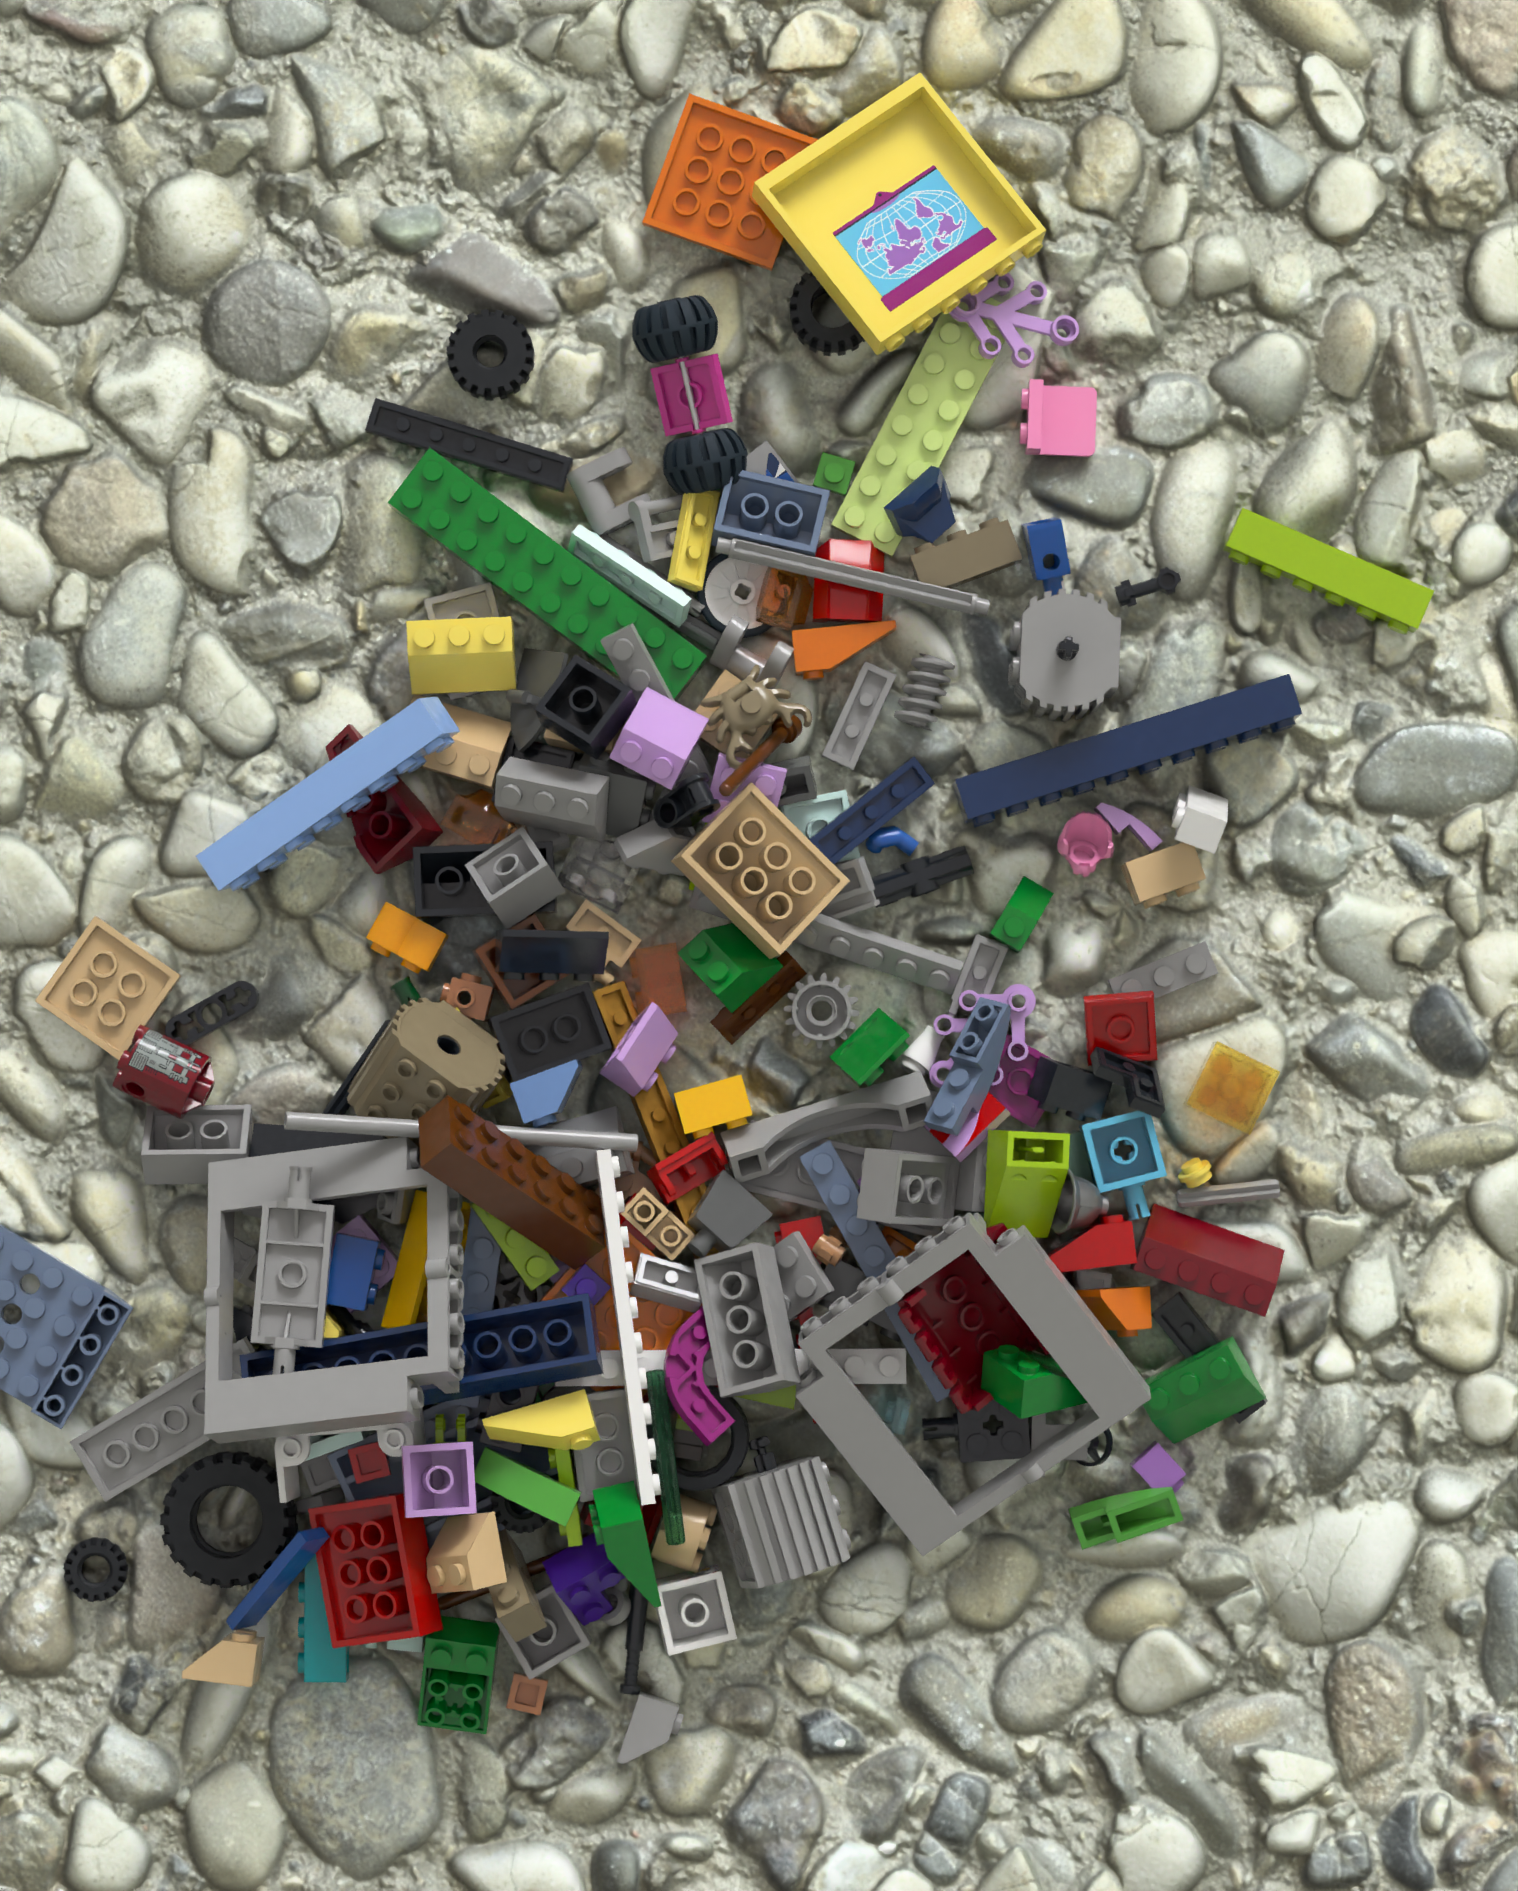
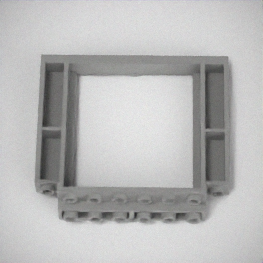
M408 1137L208 1163L207 1286L204 1289V1302L206 1305L204 1435L216 1443L221 1444L420 1421V1408L424 1406V1394L420 1387L421 1385L434 1384L446 1394L459 1392V1381L463 1379V1368L465 1365L464 1351L460 1347L463 1344V1333L465 1330L464 1318L460 1312L463 1309L464 1284L460 1278L463 1274L464 1251L460 1244L463 1240L462 1230L464 1228V1218L460 1210L463 1204L462 1195L421 1168L420 1148ZM289 1166L300 1167L299 1181L301 1180L302 1166L313 1168L311 1171L309 1199L312 1202L427 1187V1260L425 1262V1274L427 1277L428 1356L232 1379L235 1212L262 1208L263 1200L284 1201V1198L288 1197Z
M969 1212L963 1217L957 1215L951 1218L943 1226L944 1230L933 1238L929 1235L920 1240L914 1247L915 1251L906 1257L898 1256L886 1266L885 1269L887 1271L876 1278L874 1276L866 1278L858 1285L857 1292L847 1298L842 1296L835 1300L829 1306V1311L819 1318L817 1316L811 1317L800 1327L801 1331L799 1332L798 1345L814 1363L817 1370L811 1368L800 1376L801 1384L796 1385L795 1397L922 1556L932 1551L1027 1484L1037 1481L1047 1470L1151 1399L1149 1385L1025 1225L1016 1230L1014 1228L1006 1230L998 1237V1243L994 1244L987 1235L986 1222L978 1212L974 1215ZM969 1250L1092 1407V1410L951 1507L827 1349L886 1307L897 1303L907 1292Z

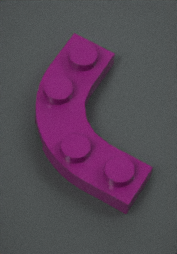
M702 1305L672 1336L664 1360V1380L668 1396L675 1410L699 1439L708 1446L732 1425L735 1420L714 1398L704 1383L702 1366L704 1356L711 1346Z

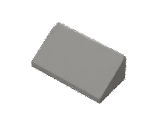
M644 1253L640 1254L634 1273V1283L631 1284L629 1293L636 1297L695 1313L702 1303L696 1269Z

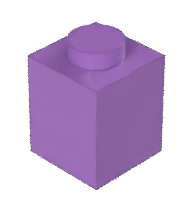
M1156 1441L1130 1463L1151 1488L1172 1487L1175 1493L1184 1484L1181 1478L1186 1473Z

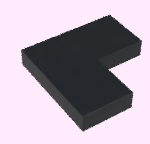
M1095 1047L1090 1055L1094 1076L1125 1087L1130 1108L1160 1119L1165 1111V1105L1157 1069L1106 1049Z

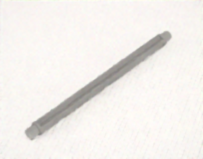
M718 537L715 552L729 555L728 558L960 611L970 615L978 613L987 616L990 600L978 598L977 594L734 537L732 540Z

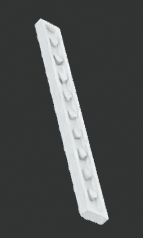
M611 1149L597 1150L595 1152L639 1504H655V1496L661 1495L659 1475L652 1474L650 1460H656V1448L654 1438L648 1439L646 1425L652 1424L650 1404L643 1403L641 1389H647L645 1367L638 1368L637 1354L643 1353L641 1333H634L632 1319L638 1318L636 1297H629L628 1283H634L631 1261L625 1262L623 1248L629 1247L627 1226L620 1227L619 1213L625 1212L623 1192H616L614 1178L620 1177L618 1156H611Z
M906 1348L827 1349L853 1384H906ZM709 1349L704 1356L702 1366L704 1383L706 1385H718L712 1351ZM794 1349L800 1376L811 1368L817 1370V1367L802 1349ZM601 1350L604 1374L555 1382V1386H624L620 1350ZM643 1350V1353L637 1354L638 1368L645 1367L647 1386H666L664 1380V1360L667 1350Z

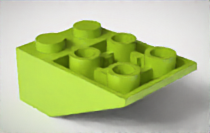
M988 1130L984 1205L986 1228L1003 1223L1007 1229L1014 1228L1016 1230L1025 1225L1033 1237L1048 1238L1069 1169L1070 1134Z

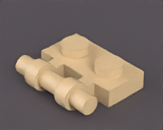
M587 899L566 925V928L570 931L609 932L605 968L612 961L622 969L642 942L640 938ZM605 969L604 974H595V981L597 980L605 987L609 986L615 979V976Z

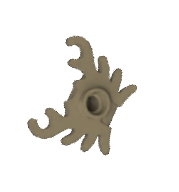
M755 665L748 676L739 684L721 695L703 699L700 703L703 707H720L711 715L707 724L713 726L720 719H723L718 729L716 740L721 744L724 741L726 732H730L731 738L726 751V761L735 770L743 763L736 760L735 754L738 751H743L746 754L752 753V747L743 739L742 735L754 736L757 728L762 725H771L773 714L780 715L787 728L791 727V717L794 714H801L804 717L803 725L806 728L811 726L812 722L811 711L805 705L782 703L777 700L778 698L789 699L791 698V693L780 688L768 689L777 683L776 678H765L760 682H755L760 672L759 665Z

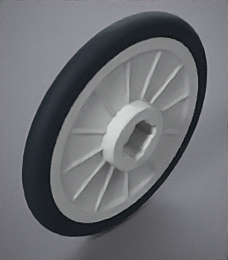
M721 553L707 564L703 590L697 592V600L702 605H705L702 611L703 616L712 627L721 633L724 632L734 614L749 622L743 638L754 637L766 632L779 620L786 605L787 590L782 573L776 568L728 558L729 555ZM738 587L749 592L746 600H742V598L735 595Z

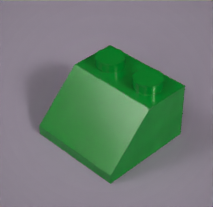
M734 923L702 930L677 953L731 1013L783 967L775 957L769 959Z

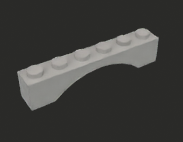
M917 1071L720 1132L733 1176L738 1183L770 1174L781 1162L796 1151L829 1136L867 1129H887L905 1132L926 1125L924 1119L933 1101L921 1071Z

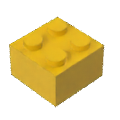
M742 1075L674 1093L684 1133L686 1135L692 1133L694 1139L707 1136L710 1132L715 1134L713 1127L725 1123L728 1130L748 1124L747 1117L753 1116Z

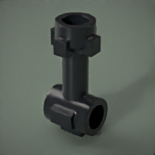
M1165 567L1159 570V575L1156 578L1131 585L1128 579L1120 582L1121 585L1114 588L1120 607L1125 605L1131 607L1137 604L1136 598L1161 591L1166 593V595L1175 593V588L1181 582L1179 573Z

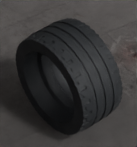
M713 1385L706 1386L735 1422L729 1426L731 1429V1445L726 1457L715 1467L705 1471H688L681 1468L666 1454L662 1444V1429L667 1417L675 1410L668 1392L651 1409L652 1424L646 1425L647 1438H654L656 1448V1460H650L651 1466L662 1479L677 1488L689 1491H703L718 1487L737 1473L746 1458L750 1433L745 1413L733 1397H720L719 1388Z

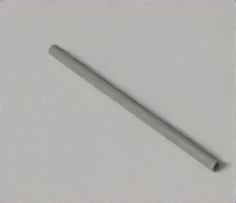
M285 1112L284 1129L419 1138L418 1120ZM496 1125L500 1131L511 1138L518 1139L523 1145L611 1149L636 1152L638 1148L637 1134Z

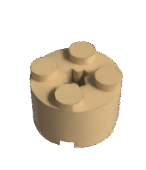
M671 1492L651 1558L697 1574L703 1556L702 1553L697 1552V1549L705 1550L711 1529L705 1527V1524L713 1525L717 1513L716 1506Z

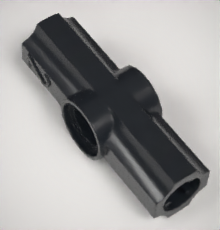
M965 845L944 851L932 857L927 855L900 865L898 869L872 877L875 887L873 891L876 900L879 899L880 904L875 907H883L909 896L915 898L940 889V886L974 874Z

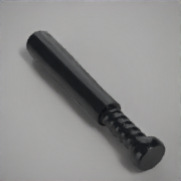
M630 1582L629 1599L631 1601V1609L627 1619L625 1642L627 1661L625 1664L624 1683L620 1684L619 1692L639 1695L641 1688L640 1685H637L638 1665L640 1662V1651H643L648 1600Z

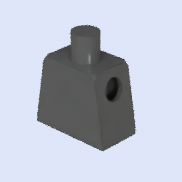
M723 1169L711 1180L687 1221L698 1232L688 1243V1248L700 1258L705 1257L713 1247L719 1252L731 1250L767 1221L773 1213Z

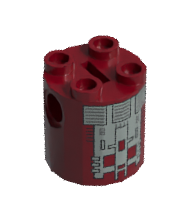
M140 1024L132 1039V1043L135 1045L131 1052L125 1050L117 1064L116 1069L119 1072L114 1079L112 1087L179 1119H183L188 1111L200 1106L203 1107L215 1084L211 1064L212 1057Z

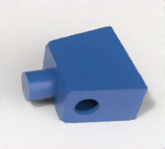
M1053 517L1021 524L1032 577L1036 581L1042 580L1044 592L1052 591L1051 596L1056 595L1059 589H1065L1062 576L1071 574L1062 521L1059 518ZM1048 554H1053L1054 565L1050 568H1045L1044 557Z

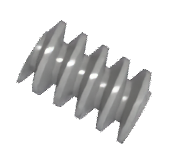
M919 653L923 658H913L911 664L919 671H909L907 674V678L915 684H906L902 689L910 697L899 698L898 701L906 710L895 711L894 717L908 725L932 731L926 724L928 722H937L938 718L930 713L931 709H942V705L935 700V696H946L947 694L946 691L939 687V684L950 683L951 681L943 671L954 670L955 665L943 659Z

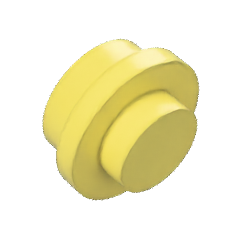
M1191 1159L1181 1166L1182 1171L1179 1173L1178 1178L1181 1183L1186 1184L1187 1188L1197 1187L1212 1177L1210 1172L1211 1164L1208 1160Z

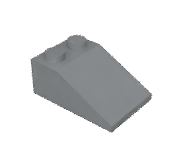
M865 1148L861 1166L862 1177L860 1193L857 1198L858 1209L856 1218L889 1224L944 1226L953 1218L960 1162L954 1156Z

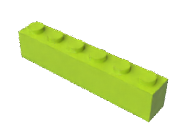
M1242 508L1223 548L1224 551L1230 553L1228 558L1242 565H1247L1248 562L1261 567V573L1271 578L1279 579L1280 575L1293 580L1292 586L1301 591L1311 593L1312 589L1325 594L1323 598L1325 601L1339 607H1343L1344 603L1357 608L1355 612L1357 615L1375 621V618L1378 617L1389 622L1387 625L1389 629L1404 635L1408 631L1414 633L1418 629L1434 593V590L1245 508Z

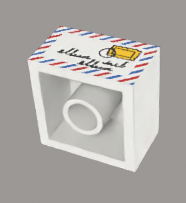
M718 1564L699 1568L697 1574L686 1571L656 1579L662 1605L656 1607L664 1647L669 1656L737 1639L722 1571Z

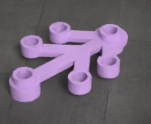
M1009 273L1002 277L996 275L978 294L972 296L969 293L960 299L961 302L968 305V311H964L957 306L949 313L955 320L967 322L980 342L978 350L982 357L986 359L996 357L1002 345L996 336L990 334L981 318L994 322L1013 351L1011 355L1012 362L1019 368L1029 366L1035 354L1034 350L1025 344L1015 327L1050 336L1051 340L1059 346L1070 345L1079 334V325L1071 316L1062 315L1052 322L1016 312L1029 304L1037 305L1043 301L1047 295V288L1042 282H1031L1024 291L998 306L983 303L996 294L999 296L1007 295L1014 286V279ZM1000 279L1006 281L1008 288H1001L997 281ZM1030 289H1037L1041 296L1034 297ZM1057 329H1063L1067 333V337H1061L1057 333ZM985 343L993 344L995 351H988ZM1018 352L1026 353L1028 360H1021Z
M1014 984L1009 986L1003 994H977L972 990L962 992L958 1003L965 1011H973L975 1005L973 1007L963 1005L962 999L966 994L973 995L976 1003L980 997L1010 1005L1012 1042L1008 1045L1007 1054L1013 1061L1024 1060L1028 1055V1046L1025 1043V1017L1032 1013L1036 1004L1033 991L1025 985ZM1021 995L1024 997L1025 1004L1022 1008H1016L1012 1005L1013 996ZM943 1014L934 1020L933 1027L935 1032L942 1036L949 1035L951 1032H962L968 1018H952L949 1015ZM942 1018L948 1019L951 1023L950 1029L946 1032L940 1031L937 1027L938 1021ZM1015 1044H1020L1024 1048V1054L1019 1058L1014 1057L1011 1053V1048ZM952 1058L948 1061H938L932 1065L929 1078L934 1086L942 1087L944 1081H940L937 1078V1071L940 1068H947L950 1071L954 1064ZM1000 1062L997 1068L999 1078L997 1081L992 1082L991 1086L999 1084L1003 1079Z

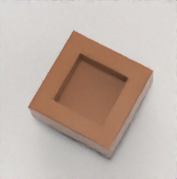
M514 1672L506 1708L541 1715L549 1680L539 1677L529 1680L526 1674Z

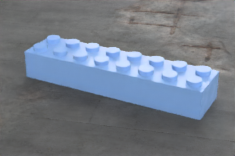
M437 696L419 698L207 847L196 857L218 891L231 888L234 892L241 887L246 889L261 879L258 874L259 872H263L268 868L273 870L287 861L286 853H290L295 849L300 851L316 840L313 834L319 833L324 829L329 831L343 821L341 817L343 813L345 814L351 810L355 812L371 801L368 797L370 794H374L379 790L382 793L398 783L397 775L403 774L406 771L411 773L427 762L424 756L435 751L440 753L455 742L452 737L459 733L460 730Z

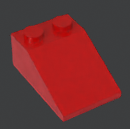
M1120 1214L1100 1217V1223L1091 1224L1047 1255L1060 1272L1137 1263L1132 1221L1123 1220V1215Z

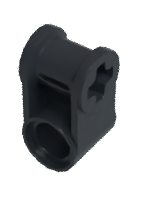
M698 773L687 777L676 788L655 803L653 815L658 826L661 828H689L720 808L719 800L714 799L707 783L709 781L707 773Z

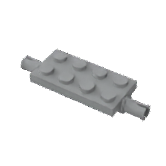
M289 1166L288 1197H285L284 1201L263 1200L250 1343L271 1344V1348H275L272 1374L283 1373V1367L284 1373L294 1372L296 1350H300V1347L323 1348L335 1206L314 1204L309 1199L312 1167L302 1166L301 1180L299 1181L300 1167Z

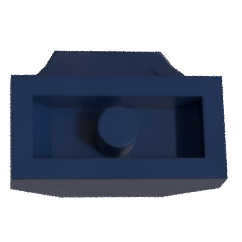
M930 466L884 507L897 535L902 537L914 536L928 543H933L956 522L950 504L951 494L941 469Z

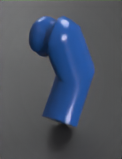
M888 826L879 828L866 840V847L872 853H880L883 848L895 846L908 856H911L920 842L900 828Z

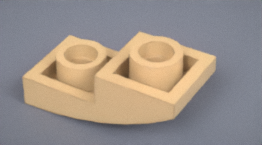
M644 1187L625 1206V1212L620 1213L672 1262L695 1236L688 1227Z

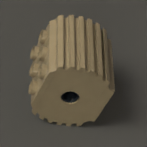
M419 998L416 1002L413 999L407 1005L403 1004L389 1022L353 1078L348 1089L350 1094L347 1097V1101L354 1108L357 1116L418 1120L449 1095L459 1103L466 1104L472 1112L478 1114L502 1078L505 1070L503 1066L505 1056L499 1052L497 1047L499 1041L446 1001L442 1000L439 1003L431 1002L427 998ZM385 1136L388 1139L398 1138L397 1136ZM408 1137L420 1148L419 1138Z

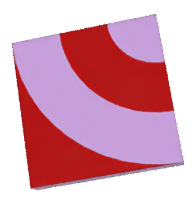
M988 1091L979 1113L970 1111L958 1136L930 1129L927 1125L923 1127L961 1163L988 1137V1130H995L1011 1113Z

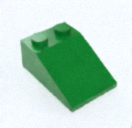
M1002 1345L998 1349L986 1351L983 1354L981 1389L989 1392L996 1402L1020 1419L1088 1403L1052 1358L1013 1345Z
M634 1480L592 1490L595 1504L588 1506L597 1546L605 1545L607 1558L654 1608L662 1606Z

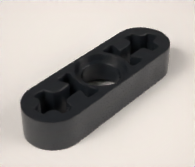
M235 982L172 1017L166 1024L165 1034L189 1046L252 1011L259 1002L258 990L249 982ZM241 987L243 991L250 990L252 995L248 997L249 1004L244 1006L242 1003H236L231 1006L235 1013L229 1016V1010L220 998L226 995V1000L231 1001L238 996L236 991L238 988ZM209 1004H217L222 1010V1017L215 1024H209L203 1018V1010ZM195 1012L196 1019L204 1027V1031L199 1033L198 1027L195 1026L187 1031L188 1038L186 1040L182 1037L175 1038L173 1032L177 1030L175 1024L177 1022H180L182 1025L190 1024L194 1021L190 1014Z

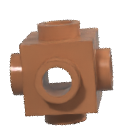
M462 973L460 979L452 977L450 984L444 983L440 1002L444 1000L452 1007H458L460 1012L470 1020L473 1018L487 1022L495 988L482 985V977ZM464 993H470L471 1001L463 1005L461 1003V996Z

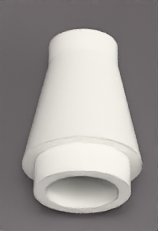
M927 1025L925 1030L900 1055L902 1059L898 1065L908 1074L921 1071L923 1077L925 1074H929L940 1044L945 1036L937 1034L934 1027Z

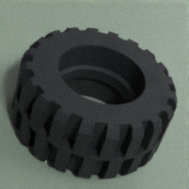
M241 1451L218 1452L194 1462L173 1481L169 1493L165 1495L163 1505H165L164 1512L160 1515V1525L164 1526L162 1538L164 1545H168L172 1552L170 1557L174 1563L179 1562L184 1568L183 1572L189 1577L195 1576L201 1579L200 1583L208 1586L212 1584L220 1585V1588H232L238 1585L242 1587L251 1584L262 1577L297 1534V1505L294 1503V1500L280 1503L277 1469L268 1465L267 1460L261 1457L250 1456L249 1453ZM224 1486L239 1487L249 1492L257 1500L262 1512V1527L258 1537L249 1547L236 1552H224L213 1548L202 1537L197 1523L198 1510L203 1499L211 1491Z

